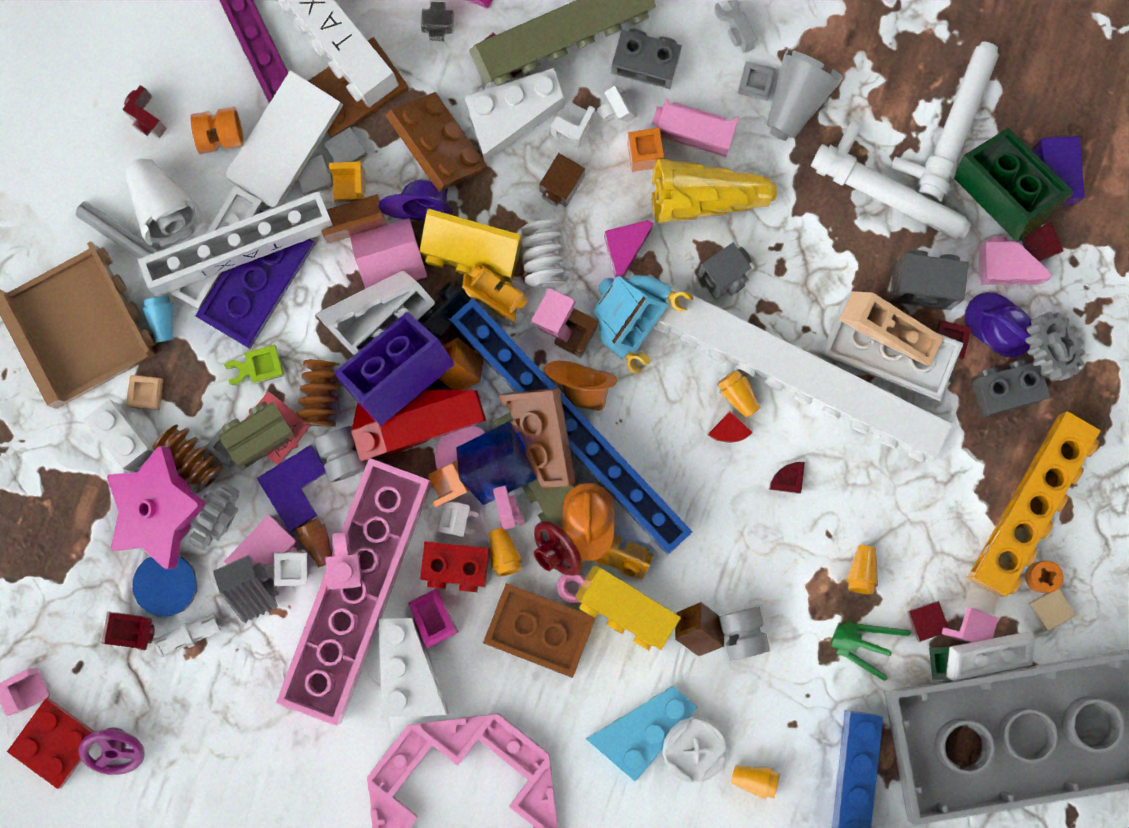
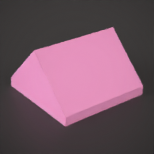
M410 218L350 236L355 261L365 289L402 270L416 281L428 278Z

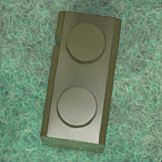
M266 402L256 405L249 411L251 416L241 422L239 419L230 421L222 427L223 433L218 435L240 471L295 438V435L274 402L269 405Z

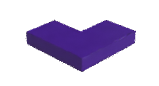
M312 445L307 446L256 478L289 532H293L299 526L318 516L302 491V488L326 474L324 464Z

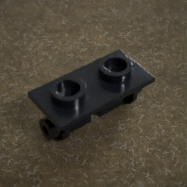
M456 280L454 283L450 281L445 284L439 291L438 295L440 297L435 301V304L417 320L438 339L451 326V322L446 314L450 311L455 315L472 299L466 294L465 290L462 291L463 282Z

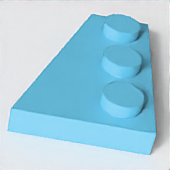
M671 686L633 711L615 720L610 725L587 737L586 740L636 782L662 751L664 740L670 729L681 720L688 719L698 707L675 687Z

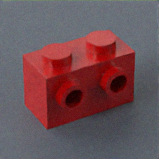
M424 541L420 580L427 581V587L446 589V583L459 584V591L478 593V586L486 587L490 549Z

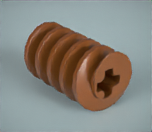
M316 359L303 361V366L311 371L304 372L301 375V378L310 384L300 386V391L308 396L298 399V403L306 407V409L296 412L299 418L305 420L299 423L318 427L336 426V423L329 420L328 416L338 412L329 407V404L339 401L338 397L331 394V391L341 389L340 385L333 382V378H337L333 373L336 371L334 366L340 365L339 363Z
M176 424L157 439L153 445V450L155 451L158 447H170L176 471L180 470L178 475L184 480L189 479L187 484L191 490L197 488L195 492L197 494L216 480L224 466L219 465L212 468L211 465L216 457L212 455L204 459L202 456L207 447L203 446L195 449L194 446L199 439L194 437L187 440L186 436L190 429L187 427L179 431L177 429L179 425Z

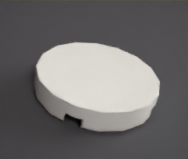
M691 717L681 720L670 729L664 740L663 756L665 764L676 777L685 782L694 783L693 781L701 780L703 782L709 780L721 770L726 761L725 736L718 726L705 718Z

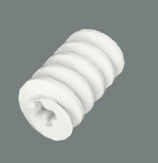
M553 219L538 220L521 228V234L527 236L522 240V246L528 249L523 252V258L530 261L524 265V271L531 273L525 277L526 284L539 288L565 285L564 281L555 280V276L564 273V269L554 267V264L563 261V257L553 255L554 251L562 248V244L552 242V239L561 236V232L551 230V227L560 224V221Z

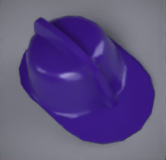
M429 180L410 182L404 187L401 194L386 196L378 204L379 210L382 213L397 219L410 218V220L425 221L428 209L454 216L453 209L447 204L448 188L438 192Z
M986 292L977 295L969 302L965 310V322L967 327H971V333L976 338L1004 357H1017L1030 349V344L1025 339L1031 337L1026 329L1032 326V319L1025 311L1006 297L997 293Z

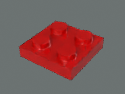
M45 698L7 750V753L56 789H61L82 761L79 757L81 741L95 731L50 698Z

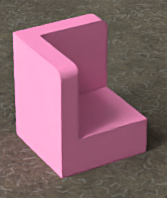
M548 288L531 322L541 331L567 342L573 331L565 323L576 302L573 298Z
M968 607L960 632L943 628L942 634L966 643L993 639L998 617Z
M38 668L27 669L0 683V703L6 716L18 714L50 697V693Z

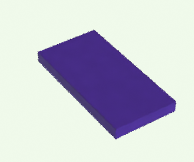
M307 239L223 271L195 316L251 349L316 243L311 239Z

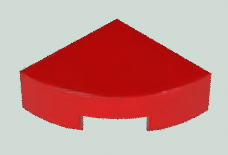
M729 411L708 433V436L718 442L735 443L746 439L753 432Z

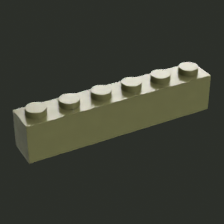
M575 0L479 42L469 52L484 85L494 81L495 85L498 86L513 79L511 73L522 69L524 74L540 67L539 61L549 57L552 62L567 55L566 49L577 45L578 49L584 48L595 42L594 36L604 32L605 37L621 31V24L631 21L632 25L648 19V12L655 8L656 4L654 0Z

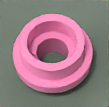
M580 572L575 576L563 574L557 584L560 597L569 603L580 602L574 598L576 593H570L567 590V584L570 581H576L580 588L586 577Z

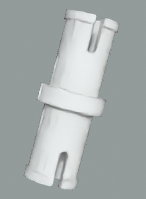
M211 613L189 624L186 622L182 623L178 629L154 638L153 642L159 656L162 658L186 646L188 648L196 646V642L221 632V628L215 614Z

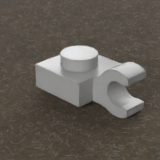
M729 0V4L732 7L730 11H724L719 3L715 4L716 16L720 20L730 23L728 33L734 46H740L743 54L754 49L758 38L744 12L741 13L738 0Z

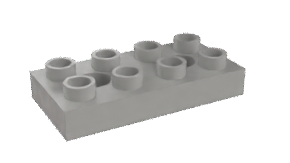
M1129 650L1011 669L957 681L946 680L884 691L907 820L914 825L1129 789ZM1096 703L1108 715L1109 730L1100 743L1089 746V744L1084 743L1078 738L1075 731V720L1077 714L1084 706ZM968 724L967 727L972 728L980 735L982 750L980 756L972 765L960 768L959 765L954 764L946 756L945 742L947 736L954 728Z

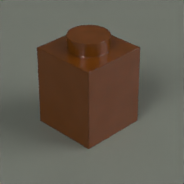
M558 153L539 184V191L543 193L541 197L554 206H558L560 203L567 207L585 177V168Z

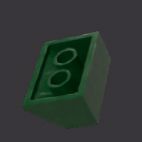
M1009 127L963 155L954 177L966 192L1016 242H1019L1040 228L1074 192Z

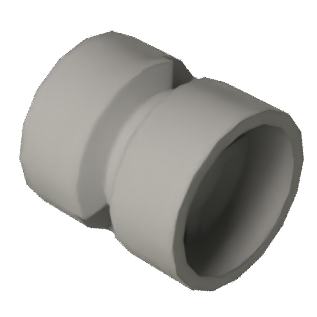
M352 426L334 430L314 440L320 457L327 459L324 468L330 483L363 472L367 465V461L360 462L351 432Z
M760 607L719 616L723 634L729 636V640L725 644L730 661L770 651L767 635L760 631V628L764 625Z

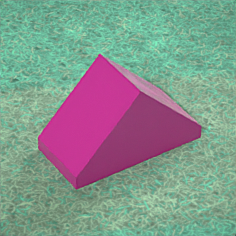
M646 220L605 231L604 238L615 278L626 275L652 231L653 223Z
M437 588L408 603L427 648L459 633Z

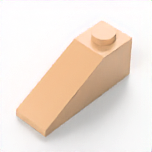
M853 291L839 320L861 334L927 366L931 365L944 339L878 295L870 292Z

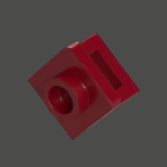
M140 85L136 90H132L127 95L124 101L125 106L122 110L130 119L135 121L132 126L146 136L152 133L160 138L167 128L158 118L144 110L152 95L146 88Z
M107 611L101 643L146 651L148 643L151 644L153 641L155 626L151 624L152 619L146 616Z

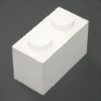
M108 399L84 418L85 422L122 469L132 472L153 454V447L119 403Z

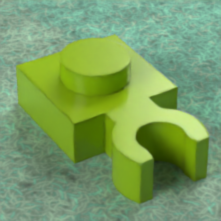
M275 344L245 352L246 362L240 363L239 361L231 360L224 364L227 370L232 368L239 369V375L228 380L229 384L233 386L244 383L247 377H251V381L255 385L285 376Z

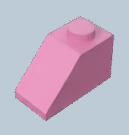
M1007 237L988 238V242L979 247L980 285L1043 284L1051 279L1050 271L1019 242L1008 241Z
M268 515L223 562L227 565L250 555L255 564L261 562L263 566H274V552H299L296 547L300 542L274 516Z

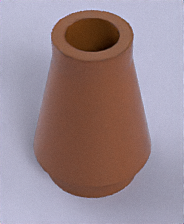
M316 518L296 528L299 535L296 538L319 568L326 565L325 557L332 556L333 553L326 525L322 524L319 518Z

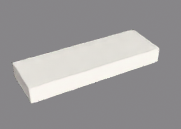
M1030 632L951 646L949 649L947 677L952 681L1031 666L1036 636Z

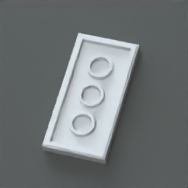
M290 70L226 172L225 177L270 207L280 206L344 104Z
M844 297L821 356L939 403L963 343L939 334L944 339L931 365L927 366L861 334L839 320L849 298Z

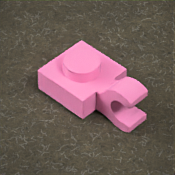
M506 486L494 488L493 492L499 512L498 517L501 528L506 530L516 527L515 522H518L520 526L524 525L522 510L517 506L515 495L509 497Z
M348 532L333 533L335 556L325 557L328 590L362 587L360 554L350 555Z

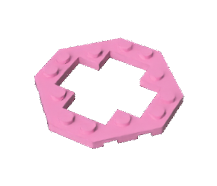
M499 713L408 724L367 776L372 828H410L418 818V815L396 799L394 795L432 746L456 765H459L478 740L528 779L509 807L533 825V828H558L549 753Z

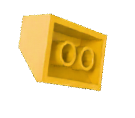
M432 209L427 210L420 247L421 256L426 258L425 262L439 268H443L444 264L456 267L455 271L463 275L465 273L469 275L471 268L475 264L479 267L483 265L501 277L499 285H503L504 281L512 283L522 250L520 234Z

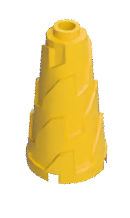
M657 159L653 170L652 184H656L655 192H651L654 219L658 223L696 220L697 217L722 216L726 215L727 212L768 207L771 201L776 200V183L771 182L769 177L753 173L736 172L728 168L703 166L699 163Z

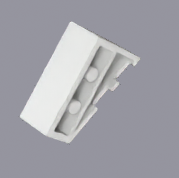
M554 68L464 96L485 163L492 160L496 154L507 146L513 145L517 142L518 138L529 130L535 129L564 108V96Z
M402 270L315 315L354 356L407 311L418 320L435 302L415 279Z
M379 619L381 718L448 715L447 705L443 699L438 680L434 674L415 619Z

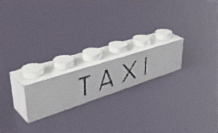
M276 0L285 13L290 10L295 17L292 21L302 34L308 32L313 39L310 43L321 57L324 54L328 56L331 60L328 65L337 78L340 79L344 76L349 82L346 88L357 102L362 99L368 107H371L399 86L393 71L335 0Z
M317 191L140 258L138 263L148 289L157 297L322 234V230L333 227L320 192Z

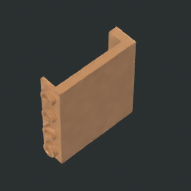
M91 241L87 243L88 250L8 293L0 289V316L47 406L54 409L60 408L156 356L152 346L156 345L152 334L147 328L142 329L138 321L142 316L133 301L128 303L123 293L127 290L125 283L120 275H114L109 267L113 263L110 255L104 247L99 248Z

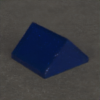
M513 420L456 447L459 480L482 505L495 500L494 488L506 486L507 493H510L537 480V476L525 453V445L519 433L515 432L511 424Z

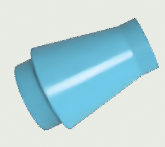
M169 295L144 299L145 307L142 310L153 333L155 343L173 340V303H170Z

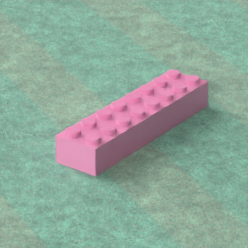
M368 459L341 533L348 532L350 555L360 554L362 587L328 590L327 573L325 572L278 695L277 704L336 726L342 724L378 629L379 619L382 618L430 491L432 485L430 480L374 459Z

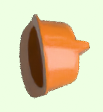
M551 361L545 364L543 368L544 374L549 379L562 384L567 399L573 405L584 409L603 410L609 388L615 386L618 381L616 376L611 373L594 370L570 361Z
M591 483L580 484L571 489L564 499L562 508V529L577 546L582 560H597L607 554L614 538V506L612 498L607 490Z

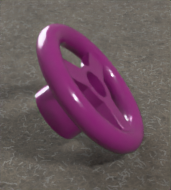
M108 728L86 736L79 745V757L88 768L107 775H120L138 768L144 760L145 750L141 742L133 735L126 733L120 728ZM95 742L102 749L101 755L96 760L89 754V747ZM128 744L133 749H127L126 745ZM119 758L132 759L130 762L121 765H107L110 761L118 760Z

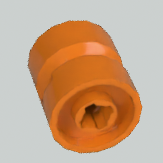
M235 106L218 109L215 115H212L209 111L191 114L192 135L199 154L215 152L219 146H223L225 150L243 147L242 127ZM216 128L217 132H212V129Z

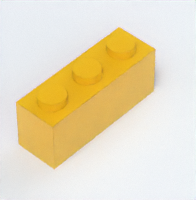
M593 565L574 597L582 602L579 609L596 618L598 613L609 619L606 623L607 626L620 634H623L626 629L636 635L633 642L648 651L652 646L662 650L681 618L596 565Z

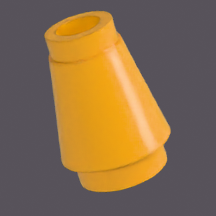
M738 369L717 383L721 389L719 393L742 413L745 418L761 408L757 403L758 401L746 375H741Z
M498 528L490 531L488 535L490 538L492 570L496 571L497 577H505L520 572L522 570L520 563L523 560L507 529Z
M867 545L857 546V552L846 580L849 583L848 590L860 594L874 593L875 587L878 586L877 549L875 547Z
M735 765L731 784L737 785V787L765 800L767 797L775 799L780 773L774 772L773 768Z

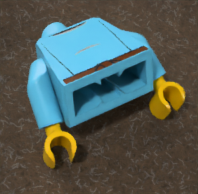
M632 275L629 279L618 276L615 279H604L599 285V292L603 297L596 305L594 311L599 320L601 341L620 359L625 358L627 360V368L630 372H642L643 370L637 365L636 359L643 365L650 364V358L646 353L634 354L633 352L637 351L668 307L665 300H670L675 310L686 311L688 309L679 304V298L684 296L689 300H694L689 292L676 293L671 290V286L652 276Z

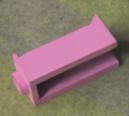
M667 98L663 108L657 106L652 125L659 127L661 138L723 157L727 156L739 117L727 122V118L675 102L672 105L668 104L669 99Z

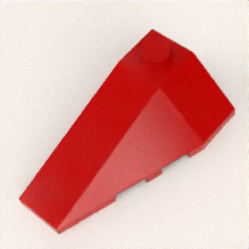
M424 390L382 426L357 403L351 432L361 462L368 461L369 458L374 460L381 459L487 420L477 390Z

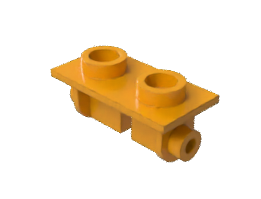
M475 264L471 268L469 275L467 273L464 274L462 288L465 289L466 294L476 301L481 300L489 305L497 316L501 318L507 317L515 322L517 308L521 310L527 302V299L523 297L524 293L508 282H505L498 290L495 286L499 283L501 277L485 266L479 267Z
M614 534L612 546L607 554L593 561L600 565H609L619 569L628 577L643 580L654 554L649 553L648 548L628 541L625 550L620 549L622 537Z

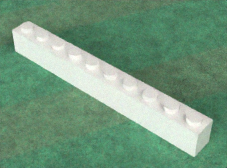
M666 282L667 285H669V286L672 287V289H671L672 291H674V292H676V293H677V292H686V291H684V290H682V289H680V288H678V287H676V286H674V285H672V284ZM692 295L694 300H689L684 296L679 298V304L687 308L688 310L686 311L675 310L671 301L665 300L668 307L653 329L666 335L672 332L681 337L680 342L694 349L700 346L709 351L708 356L721 363H725L728 360L738 365L736 369L749 377H753L756 374L766 379L765 384L777 391H782L784 388L794 393L793 398L809 406L812 402L823 408L821 411L823 414L836 420L842 417L851 422L850 427L864 434L870 431L880 436L879 441L892 448H896L898 445L908 450L907 455L917 461L924 463L925 460L931 461L937 458L953 424Z

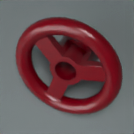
M539 522L534 529V539L538 547L534 551V557L538 564L547 571H551L554 568L564 575H577L582 568V559L571 537L552 522ZM544 531L548 532L550 538L547 542L544 539ZM564 560L569 566L563 564L562 561Z

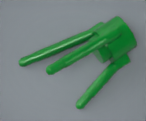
M848 620L846 624L838 622L830 645L837 648L836 654L848 658L874 676L886 681L888 679L887 675L850 652V650L857 652L858 647H862L886 656H891L892 651L861 640L862 634L857 631L897 636H909L911 632L898 628L857 624Z

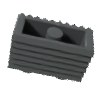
M250 555L213 571L219 593L242 622L247 623L248 619L253 620L254 617L258 618L260 614L264 615L266 612L270 613L272 609H277L278 605L275 596L279 595L277 586H274L272 577L268 578L262 563L255 564Z

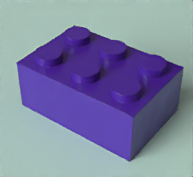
M407 311L333 373L356 402L382 426L455 365V363L439 340Z

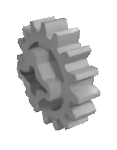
M1050 311L1032 319V326L1026 329L1031 337L1025 340L1030 344L1028 354L1035 357L1034 366L1040 365L1042 367L1041 374L1043 376L1049 374L1052 381L1056 379L1062 381L1080 372L1078 367L1084 365L1080 356L1085 354V351L1081 349L1080 345L1082 338H1076V326L1070 328L1069 318L1062 319L1059 312L1052 314Z
M224 483L222 487H219L216 494L212 492L208 494L204 499L206 502L205 508L190 522V525L193 526V532L189 536V543L201 550H205L213 539L220 540L222 535L232 525V521L239 508L235 507V502L239 497V490Z

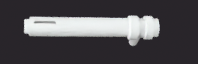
M981 42L980 46L975 47L934 154L928 158L926 166L898 157L894 158L891 169L920 178L918 183L919 193L939 203L949 193L951 188L949 182L955 177L958 168L956 165L999 57L998 47L989 42Z
M854 123L848 125L837 148L832 145L827 147L821 144L811 163V167L817 169L816 173L822 176L827 174L833 177L834 182L842 186L847 184L954 239L958 237L964 239L972 224L967 221L968 217L857 162L856 157L848 154L860 131L858 125Z

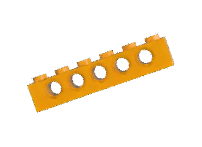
M1068 411L1057 416L969 572L968 579L999 597H1008L1009 594L1013 595L1018 590L1022 582V578L1019 577L1025 566L1029 567L1035 560L1038 550L1035 549L1040 538L1045 539L1053 527V523L1050 520L1056 511L1060 512L1069 498L1066 492L1071 483L1076 484L1082 476L1084 468L1081 465L1086 456L1091 457L1096 451L1100 442L1096 438L1101 430ZM1063 443L1070 445L1073 450V456L1070 460L1063 457L1061 453ZM1049 470L1057 475L1058 482L1055 487H1051L1046 482L1045 476ZM1033 498L1039 499L1042 503V511L1039 515L1033 513L1030 508V502ZM1018 525L1023 526L1027 531V538L1024 542L1018 541L1014 535L1015 528ZM1003 552L1007 553L1012 560L1008 570H1004L999 564V557Z

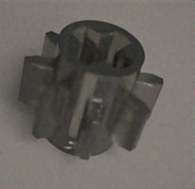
M431 1L429 9H422L421 32L429 33L430 41H445L446 34H453L454 10H446V2Z

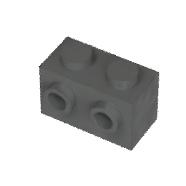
M631 28L629 31L622 29L612 62L611 74L671 89L682 45L676 44L677 42L669 37L661 36L657 39L647 36L644 31Z
M732 242L702 263L697 276L716 301L727 292L730 296H733L746 286L745 283L749 280L747 276L752 269L750 266L752 260L742 246L737 248L734 242Z
M1028 358L1010 363V369L1001 372L998 371L997 367L980 371V377L971 383L982 418L1051 398L1045 378L1041 374V366H1034L1033 363L1029 364Z

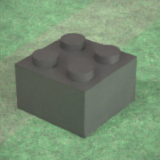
M909 250V253H904L893 265L889 302L952 310L965 299L969 262L960 261V257L957 255L942 254L938 258L928 256V252L923 250Z

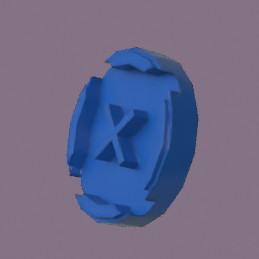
M180 556L178 557V564L175 569H165L152 557L146 558L137 567L132 579L133 594L137 604L146 612L155 616H173L185 611L193 602L198 590L196 573L193 566Z

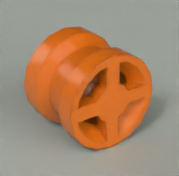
M1052 561L1035 562L1028 567L1025 574L1027 585L1037 593L1056 591L1061 587L1064 577L1062 569Z

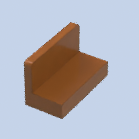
M378 194L326 209L333 227L322 230V235L326 242L330 244L350 238L351 235L387 225L384 213L378 207L380 202Z

